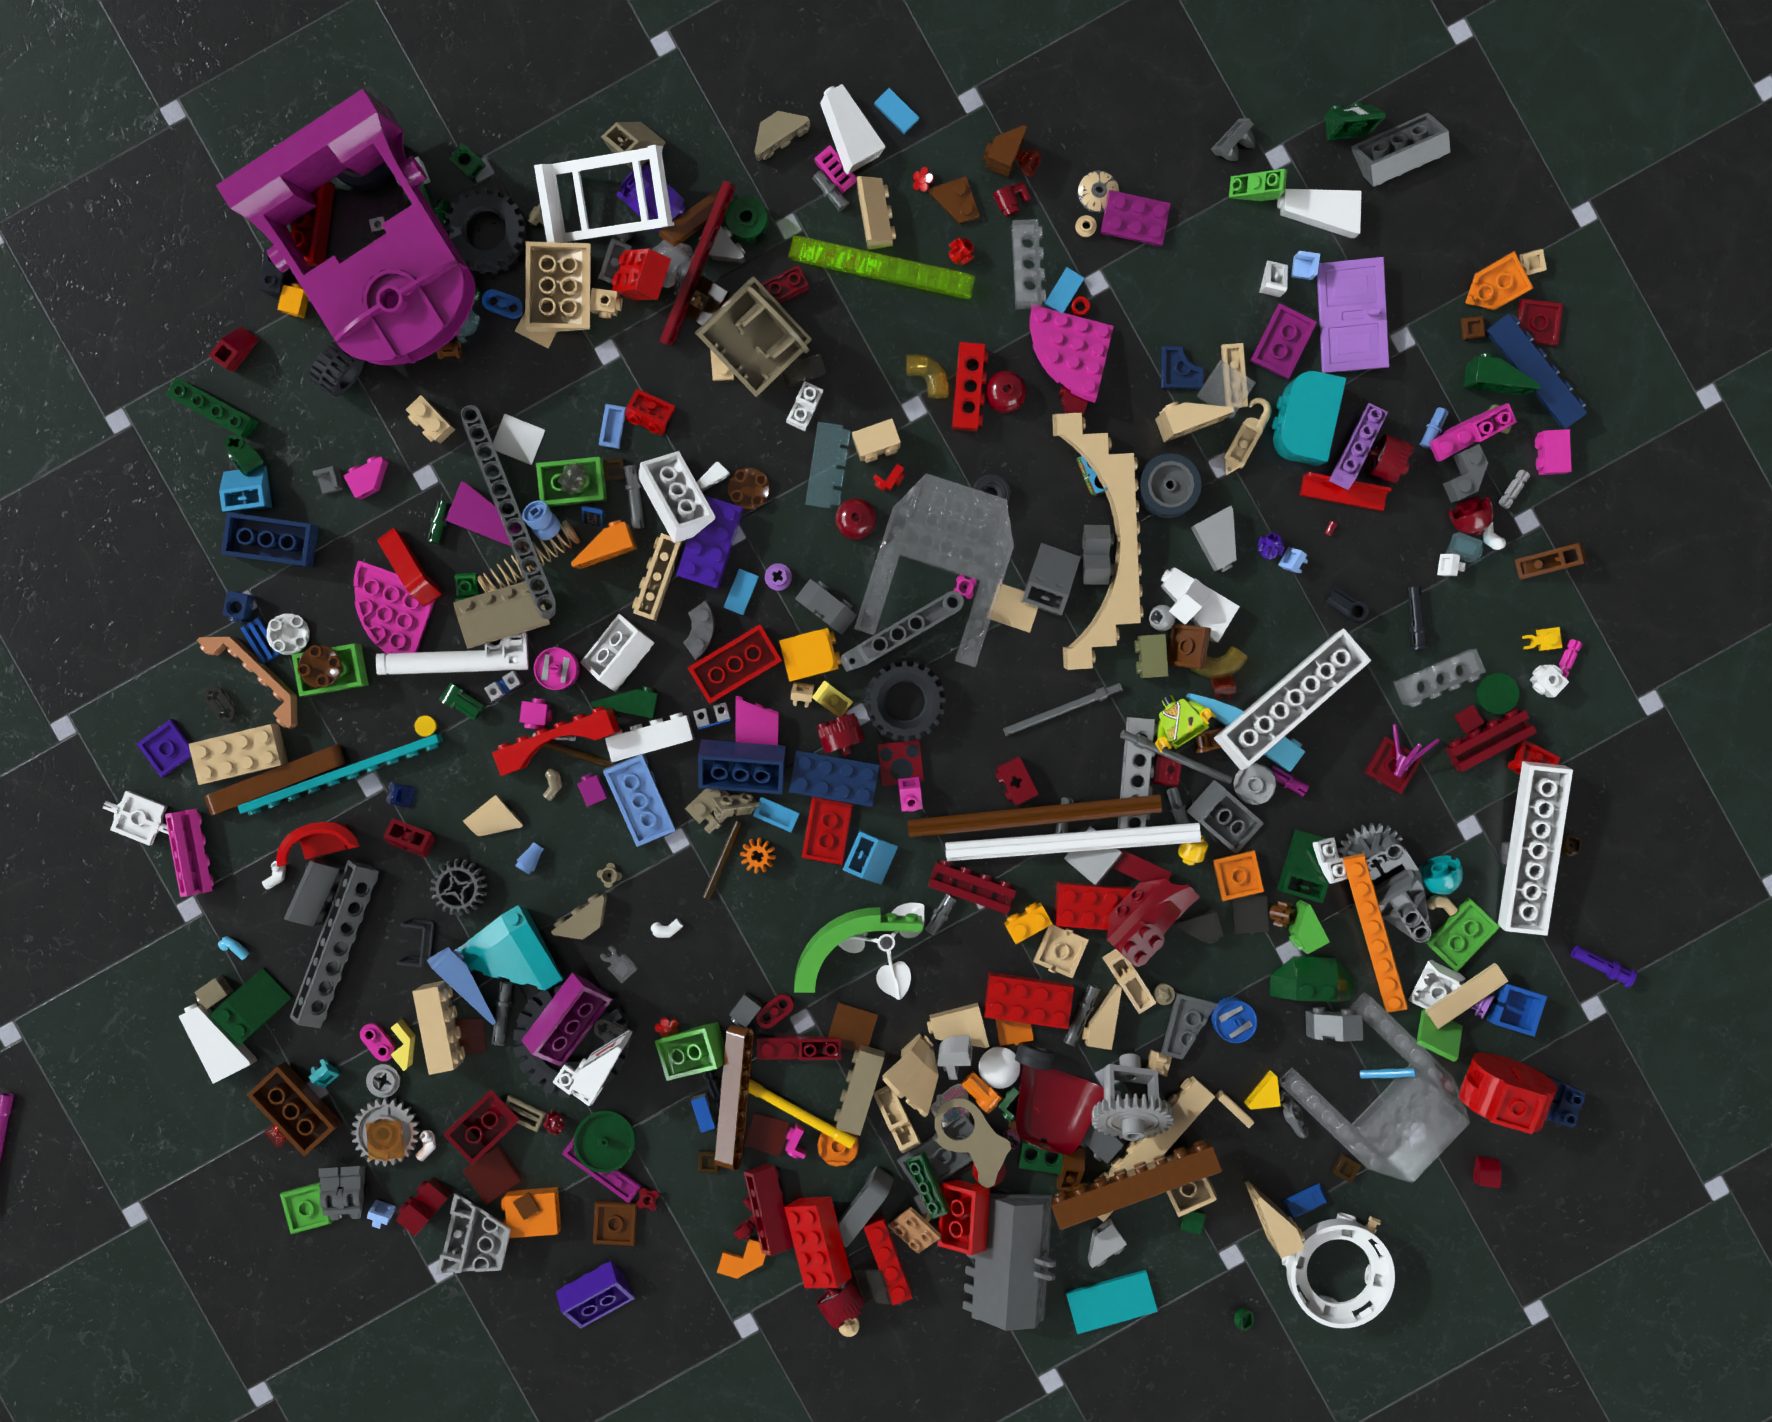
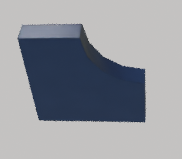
M1162 346L1161 389L1203 390L1204 367L1191 363L1184 353L1183 346Z

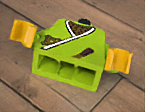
M1169 695L1162 700L1166 709L1159 713L1158 740L1155 744L1160 753H1162L1164 747L1171 749L1173 746L1177 749L1208 729L1209 718H1216V715L1200 703L1195 701L1187 702L1184 698L1176 702L1174 697Z

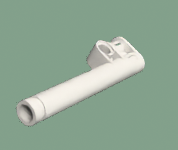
M527 631L503 638L498 645H492L490 642L486 643L485 650L376 654V671L378 675H386L387 673L417 674L529 669ZM512 638H521L520 640H512Z

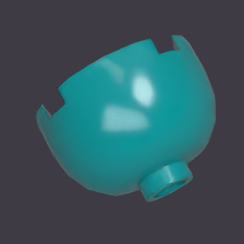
M1448 855L1437 856L1427 860L1429 864L1424 866V868L1422 865L1419 867L1423 885L1432 893L1448 895L1461 885L1463 869L1458 858L1453 860Z

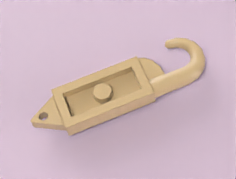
M1255 398L1248 404L1250 408L1254 404H1261L1264 407V412L1260 419L1247 418L1242 423L1223 457L1225 460V475L1238 468H1243L1271 416V405L1267 400Z

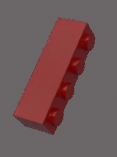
M881 1213L873 1216L863 1228L893 1306L912 1299V1290L884 1214Z

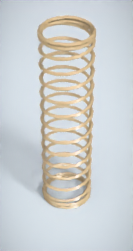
M566 520L562 521L561 529L568 539L570 546L558 533L556 536L563 550L557 546L552 538L549 539L556 555L547 547L543 540H540L549 556V559H547L532 541L541 558V566H544L543 558L551 562L549 552L554 557H558L557 549L565 553L563 543L568 548H572L570 539L576 544L580 543L577 534ZM511 555L512 559H513L514 562L516 563V565H517V567H518V569H519V571H520V573H521V570H520V568H519V565H518L516 559L514 558L513 555ZM504 559V562L506 563V565H507L508 568L510 569V571H511V573H512V575H513V577H514L515 582H513V581L506 575V573L503 571V569L501 568V566H500L499 564H497L498 568H499V569L501 570V572L503 573V575H504V577H505V579H506V581H507L508 586H510L509 581H510L511 583H513V584H517V579H516L515 575H516L519 579H521V580L524 579L522 573H521V576H522V578H521V577L511 568V566L508 564V562L506 561V559ZM490 568L491 572L493 573V575H494L495 578L497 579V581H498V583H499V585H500V588H503L502 585H503L504 587H507V586L497 577V575L495 574V572L493 571V569ZM483 573L485 578L481 575L478 576L477 579L486 593L497 590L486 573Z

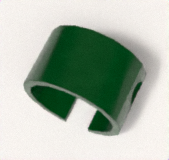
M740 196L729 204L725 219L727 228L734 239L741 243L750 244L757 242L756 237L762 232L764 235L767 233L769 226L767 211L763 203L757 198ZM749 211L752 214L751 221L746 223L741 221V213Z

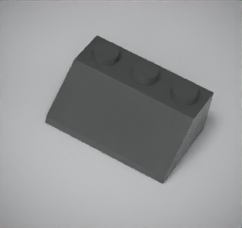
M324 857L311 860L284 919L313 927L323 923L328 914L326 909L333 902L336 893L334 891L340 883L345 867Z

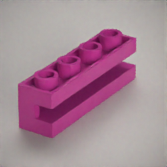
M197 808L165 814L180 897L212 891L213 877L208 871L210 861L204 850L206 840L204 834L201 833L200 825L202 824V818L200 813H197Z

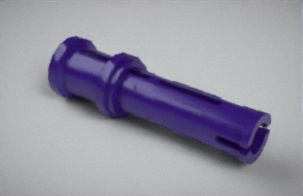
M1578 945L1574 947L1571 953L1572 958L1606 973L1609 979H1615L1623 983L1627 988L1631 987L1636 980L1637 972L1622 967L1619 962H1610Z

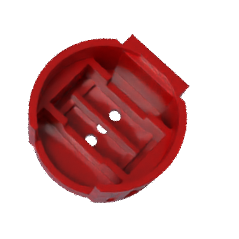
M1478 1052L1472 1057L1470 1067L1459 1091V1098L1467 1107L1484 1118H1488L1491 1123L1533 1134V1132L1542 1129L1557 1092V1086L1549 1077L1531 1066L1504 1056Z

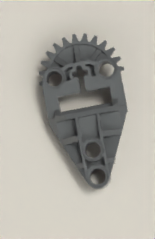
M1370 823L1369 829L1361 825V832L1354 828L1355 835L1346 834L1349 841H1341V844L1345 847L1337 849L1339 853H1342L1339 855V858L1365 853L1372 881L1381 876L1372 861L1376 858L1385 873L1403 864L1404 870L1374 887L1382 917L1416 942L1427 941L1431 937V926L1422 876L1401 843V840H1403L1401 835L1396 836L1398 834L1396 830L1390 832L1391 828L1388 825L1383 829L1381 823L1378 824L1376 829L1373 823Z

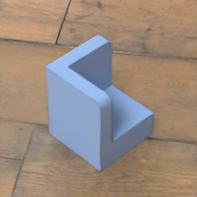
M1299 251L1293 259L1291 277L1312 280L1318 273L1320 254Z

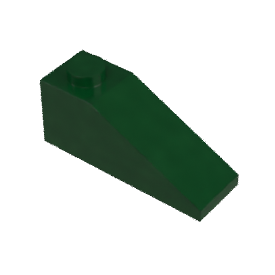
M643 686L642 690L636 689L593 701L590 706H604L605 709L612 708L613 711L655 718L660 693H655V688Z

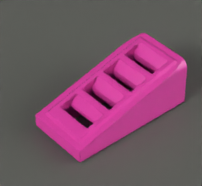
M831 145L815 157L816 165L824 171L833 184L836 183L841 194H844L857 182V178L851 172L848 174L849 179L842 185L839 183L847 174L844 171L839 155ZM831 155L832 158L824 164L823 161ZM837 162L838 165L829 171L828 168ZM843 169L844 172L835 178L834 175Z

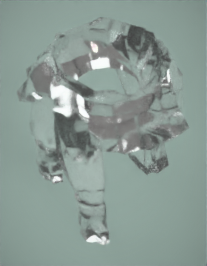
M663 240L652 250L671 258L662 286L670 288L676 283L674 295L677 297L694 253L690 245L680 243L674 248L667 241Z

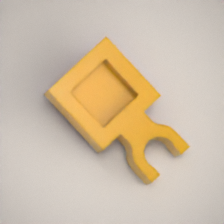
M1560 627L1536 630L1537 636H1522V639L1529 638L1531 640L1529 646H1523L1524 649H1531L1538 645L1539 651L1562 648Z

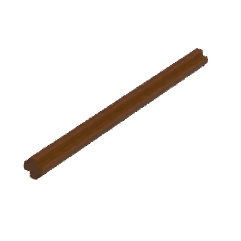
M1151 795L908 820L909 838L1162 813L1161 796Z

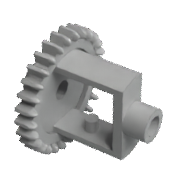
M1137 1054L1121 1055L1119 1057L1120 1065L1108 1064L1103 1070L1104 1099L1102 1103L1098 1102L1092 1110V1126H1094V1129H1098V1132H1104V1135L1111 1134V1137L1119 1136V1139L1124 1138L1129 1141L1148 1138V1135L1155 1137L1156 1133L1163 1134V1131H1168V1128H1171L1174 1123L1173 1110L1170 1104L1165 1100L1161 1101L1159 1098L1158 1070L1141 1068L1140 1056ZM1114 1080L1147 1084L1148 1100H1146L1145 1094L1142 1095L1141 1099H1138L1136 1093L1133 1099H1130L1127 1093L1125 1099H1121V1092L1114 1090Z

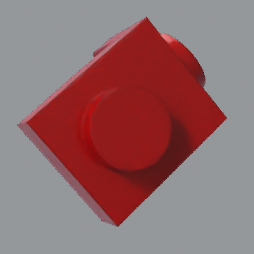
M897 464L886 481L874 475L873 480L876 482L874 485L884 492L886 489L891 491L895 484L899 486L904 479V468Z

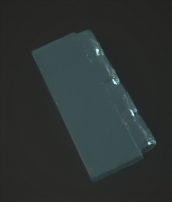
M818 422L805 505L829 509L831 505L839 506L841 491L834 490L833 488L834 486L842 487L844 470L837 469V466H845L848 449L840 448V445H849L851 432L850 430L843 429V425Z

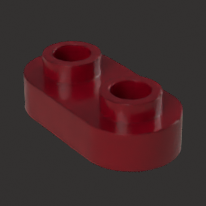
M781 993L764 1005L756 1015L758 1025L768 1029L787 1016L794 1006L792 997ZM785 1000L787 1006L781 1007L779 1002ZM765 1013L770 1014L771 1019L765 1020L763 1018V1015Z

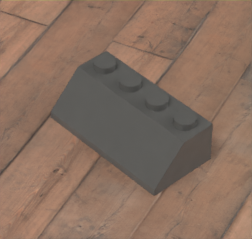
M1425 113L1351 146L1363 177L1374 187L1450 153L1449 131L1432 115Z

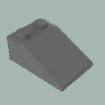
M1215 780L1187 810L1193 818L1235 854L1243 848L1264 824Z

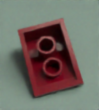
M490 1090L455 1121L443 1135L473 1165L520 1119Z

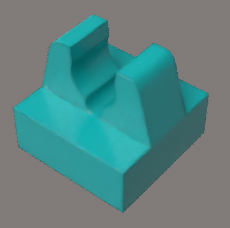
M321 1059L320 1063L322 1066L319 1069L313 1066L311 1068L312 1075L309 1078L312 1084L325 1088L340 1073L328 1061Z

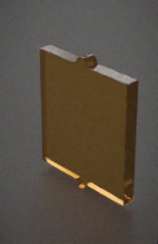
M383 1119L381 1122L366 1123L369 1160L384 1159L388 1161L393 1158H404L402 1120L386 1121Z

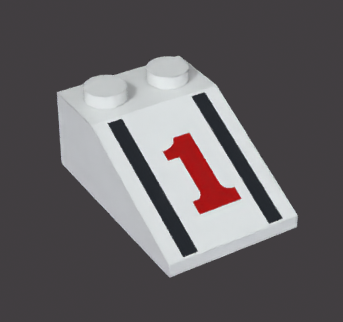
M628 1030L594 1051L587 1060L583 1058L571 1077L574 1080L571 1088L594 1100L630 1038L632 1031Z

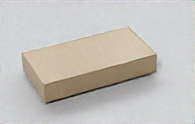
M1222 1090L1215 1094L1218 1100L1248 1128L1254 1124L1250 1116Z

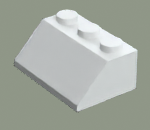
M618 614L580 663L598 681L616 692L644 655L650 650L654 642L621 614Z

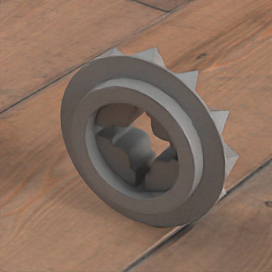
M379 1064L369 1071L366 1084L373 1095L386 1098L397 1091L400 1086L401 1077L398 1075L397 1069L391 1067L390 1064ZM387 1073L386 1080L390 1083L384 1084L381 1088V1080L378 1077L382 1078Z

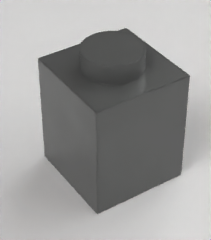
M745 992L729 1014L732 1017L731 1021L737 1026L743 1025L747 1027L761 1009L762 1003Z

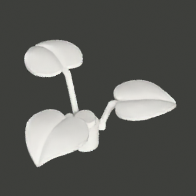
M906 903L896 907L891 912L904 916L908 913L922 916L924 927L923 904ZM894 931L891 935L884 934L880 936L879 939L866 937L868 932L850 937L839 944L847 952L858 953L864 949L865 941L877 943L880 950L887 952L889 965H884L878 970L876 975L877 984L881 990L898 1000L904 997L910 985L911 972L909 967L902 961L892 963L890 950L895 946L894 937L898 932L905 938H913L921 933L920 931Z

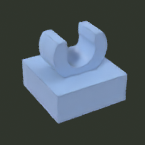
M1288 547L1278 565L1283 569L1301 573L1302 570L1299 568L1302 563L1307 564V554L1301 550Z
M375 1200L368 1212L367 1219L373 1220L372 1226L380 1229L381 1224H388L396 1206Z

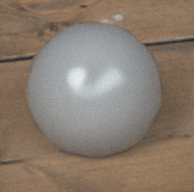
M1167 605L1154 607L1149 614L1150 625L1158 631H1167L1172 628L1175 623V616L1169 612L1171 608Z

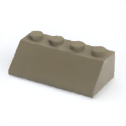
M525 581L453 602L467 649L550 624L549 619H543L538 615ZM538 584L533 587L535 591H540ZM543 604L541 606V609L546 611L545 606Z

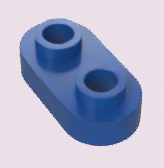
M494 289L487 290L482 296L483 306L493 313L510 319H517L524 313V305L517 297ZM493 298L497 299V303L495 305H491V300ZM513 305L517 306V310L515 312H511L510 310Z

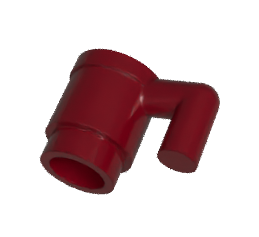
M1024 183L1014 186L1009 185L993 193V197L1005 217L1012 216L1020 211L1019 202L1015 194L1020 193L1024 203L1032 199Z

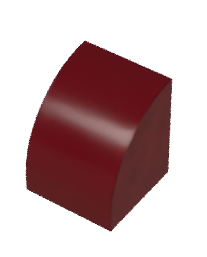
M1476 1155L1473 1181L1480 1186L1500 1188L1501 1166L1497 1158Z

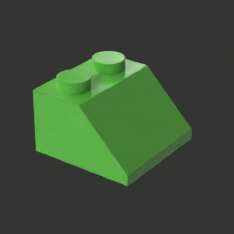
M1302 900L1298 901L1295 907V921L1289 926L1291 934L1289 940L1294 948L1297 947L1299 951L1302 950L1309 954L1330 943L1311 905Z

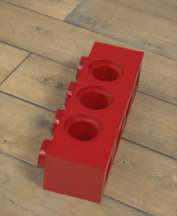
M960 342L952 429L977 431L978 426H982L983 413H979L980 405H984L985 393L981 392V386L986 384L987 372L983 371V363L988 362L989 352L985 350V344ZM970 361L976 362L978 369L970 371L966 364ZM968 382L974 383L976 390L968 392L965 389V384ZM971 403L975 410L972 413H966L963 410V405Z

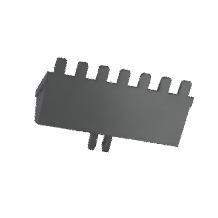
M990 1193L986 1251L975 1255L966 1254L967 1257L975 1259V1267L969 1265L965 1267V1273L974 1277V1284H964V1291L973 1295V1302L963 1301V1309L972 1312L971 1318L981 1320L1005 1331L1035 1329L1040 1321L1044 1320L1047 1280L1055 1279V1274L1049 1272L1048 1267L1056 1266V1261L1049 1258L1051 1202L1053 1195Z

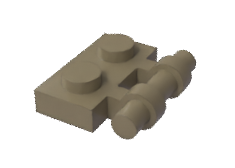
M705 789L685 809L699 824L706 818L710 823L704 829L710 834L715 829L718 830L722 826L721 823L727 818L714 817L711 814L717 807L713 798L729 796L730 793L727 790Z

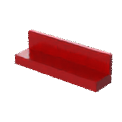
M1310 472L1303 475L1300 496L1378 511L1384 510L1387 493L1391 492L1392 489L1354 481L1349 490L1330 482L1331 476Z

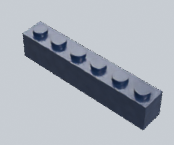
M1509 313L1504 315L1486 329L1485 333L1513 367L1540 384V389L1533 393L1562 429H1567L1587 414L1584 409L1586 404L1581 398H1575L1571 393L1573 388L1567 381L1563 382L1559 378V370L1553 364H1548L1545 360L1547 355L1541 348L1536 349L1532 344L1534 339L1527 331L1523 332L1519 327L1521 323L1515 315L1510 316Z

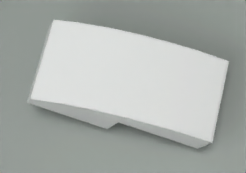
M804 381L786 423L806 431L824 390Z
M1335 838L1313 842L1317 860L1328 882L1335 883L1348 879L1343 858H1339Z
M565 1064L553 1083L569 1095L573 1094L586 1105L592 1106L603 1087H601L594 1100L571 1088L574 1082L571 1077L575 1069Z

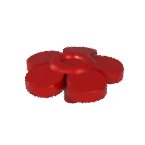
M923 167L920 172L916 171L914 173L913 179L916 181L913 183V188L917 191L921 189L923 192L929 190L928 183L933 182L934 176L929 174L927 167Z
M662 1018L660 1020L661 1024L655 1025V1031L660 1032V1035L663 1037L669 1036V1032L670 1034H676L679 1031L677 1027L679 1023L676 1019H672L669 1022L668 1018Z

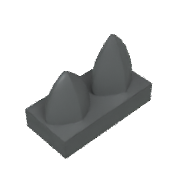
M1249 118L1238 119L1212 147V152L1216 156H1223L1229 161H1238L1239 151L1236 145L1237 142L1244 147L1254 149L1255 138L1251 127L1254 125Z

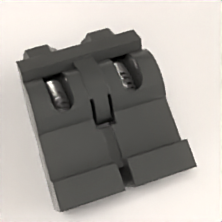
M366 1166L319 1168L321 1181L320 1205L323 1208V1216L329 1215L331 1220H339L343 1214H349L352 1219L361 1218L365 1201L363 1187L365 1184Z

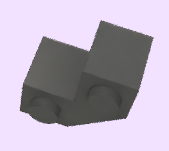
M1480 444L1453 456L1461 475L1443 483L1451 503L1478 492L1488 465Z
M1084 525L1082 549H1084V561L1082 562L1084 584L1109 585L1110 576L1114 575V564L1110 563L1109 558L1110 546H1114V534H1110V525Z
M810 579L795 599L842 635L857 616L851 610L853 606L844 599L840 602L828 593L829 588L821 581L815 583Z
M1317 1006L1313 1007V1010L1305 1011L1306 1036L1317 1040L1332 1038L1335 1041L1342 1042L1363 1040L1362 1014L1354 1012V1009L1345 1008L1341 1009V1012L1333 1013L1326 1010V1007Z

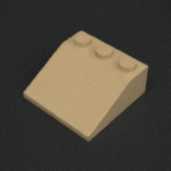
M1177 401L1166 405V408L1159 412L1160 415L1155 420L1165 443L1223 421L1234 412L1233 407L1186 402L1178 404Z
M1246 1181V1187L1267 1239L1280 1258L1304 1250L1303 1241H1305V1237L1292 1217H1287L1283 1210L1251 1182Z

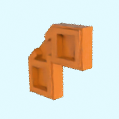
M749 1237L744 1256L723 1251L717 1273L737 1279L762 1266L766 1254L761 1252L759 1240Z

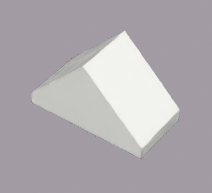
M1267 261L1259 293L1280 298L1287 290L1288 265Z
M1195 578L1169 612L1183 624H1186L1203 607L1212 591Z

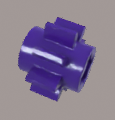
M1268 533L1266 538L1260 537L1258 551H1261L1260 554L1264 558L1274 559L1276 555H1282L1285 548L1283 546L1284 541H1282L1278 534Z

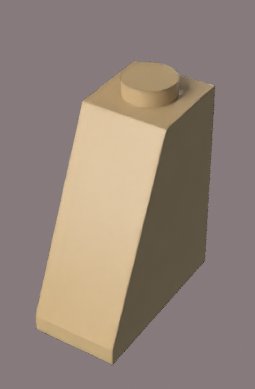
M978 1003L929 1015L930 1021L927 1022L929 1033H934L935 1039L944 1040L951 1036L970 1035L972 1046L989 1047Z

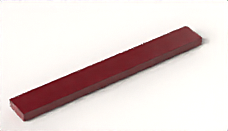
M723 180L660 338V342L664 344H674L690 304L689 301L694 294L736 189L735 185Z

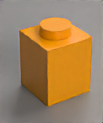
M291 283V286L283 285L277 310L287 315L305 318L309 298L301 285Z

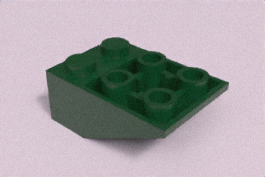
M1295 829L1277 887L1278 890L1323 904L1329 882L1319 865L1313 842L1327 838Z

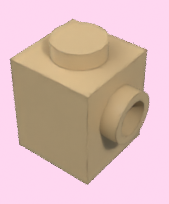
M592 288L590 311L606 319H611V316H617L618 311L622 309V298H620L618 292Z

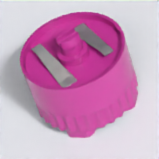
M563 648L544 650L539 654L534 664V674L537 681L545 688L551 690L569 688L578 679L580 672L578 659L572 652Z

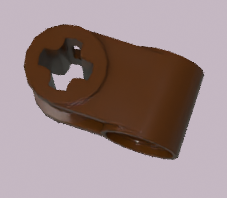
M1225 727L1206 729L1195 736L1197 746L1195 752L1202 753L1221 748L1214 737Z

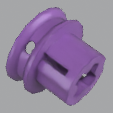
M773 564L766 570L765 581L771 589L782 591L791 584L792 574L786 565ZM781 571L783 580L774 582L773 573Z
M1488 995L1470 1007L1476 1010L1475 1016L1480 1015L1481 1019L1484 1018L1495 995Z

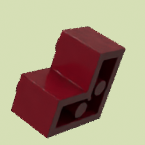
M434 1177L428 1182L424 1180L416 1189L419 1192L415 1198L411 1196L397 1211L400 1215L396 1221L414 1236L419 1233L452 1193Z

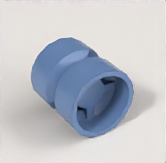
M537 500L528 504L522 513L523 520L531 527L533 533L540 540L553 538L561 528L560 521L543 501Z

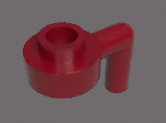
M748 1196L743 1200V1203L753 1213ZM752 1215L735 1229L733 1234L738 1240L742 1238L746 1240L754 1233L752 1230L755 1226L754 1216Z

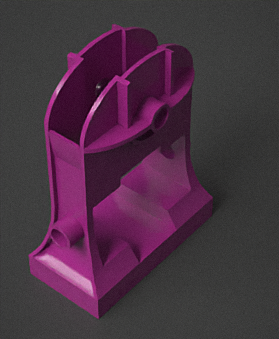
M361 89L217 184L216 187L230 209L251 221L273 243L274 246L267 250L270 260L282 273L289 268L291 269L334 340L344 352L355 358L378 365L416 363V361L435 353L461 333L460 328L468 318L474 303L475 282L471 271L418 186L427 177L413 156L406 159L403 148L404 131L387 106L364 89ZM383 162H386L412 205L383 223L382 226L386 234L346 260L332 256L311 270L292 238L287 225L316 207L311 192L322 184L327 183L348 168L364 176Z

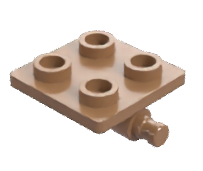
M912 1207L888 1224V1227L916 1253H920L941 1237V1234L928 1223L931 1219L929 1212L927 1211L921 1216Z

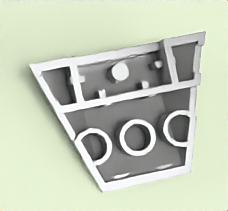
M454 1193L450 1214H452L436 1275L450 1272L502 1270L511 1228L458 1193Z

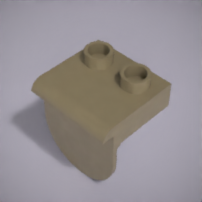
M754 276L695 332L755 397L802 352L807 354L810 350L806 345L812 340Z

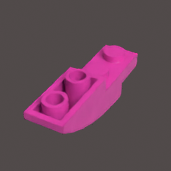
M1506 403L1444 431L1443 435L1430 441L1429 445L1436 461H1442L1471 444L1481 442L1517 422L1509 403Z

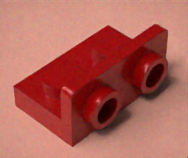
M637 389L626 407L625 419L634 425H640L648 429L652 433L664 435L666 425L675 411V405Z
M1524 739L1519 742L1515 758L1508 763L1507 767L1520 775L1522 761L1558 765L1560 757Z

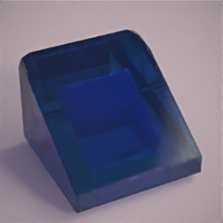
M390 782L386 802L391 805L411 807L415 787Z

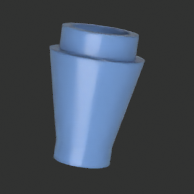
M533 842L517 859L518 862L515 866L530 875L535 870L544 849Z

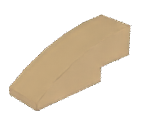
M1117 949L1102 957L1139 1014L1156 1004V1001L1133 965Z

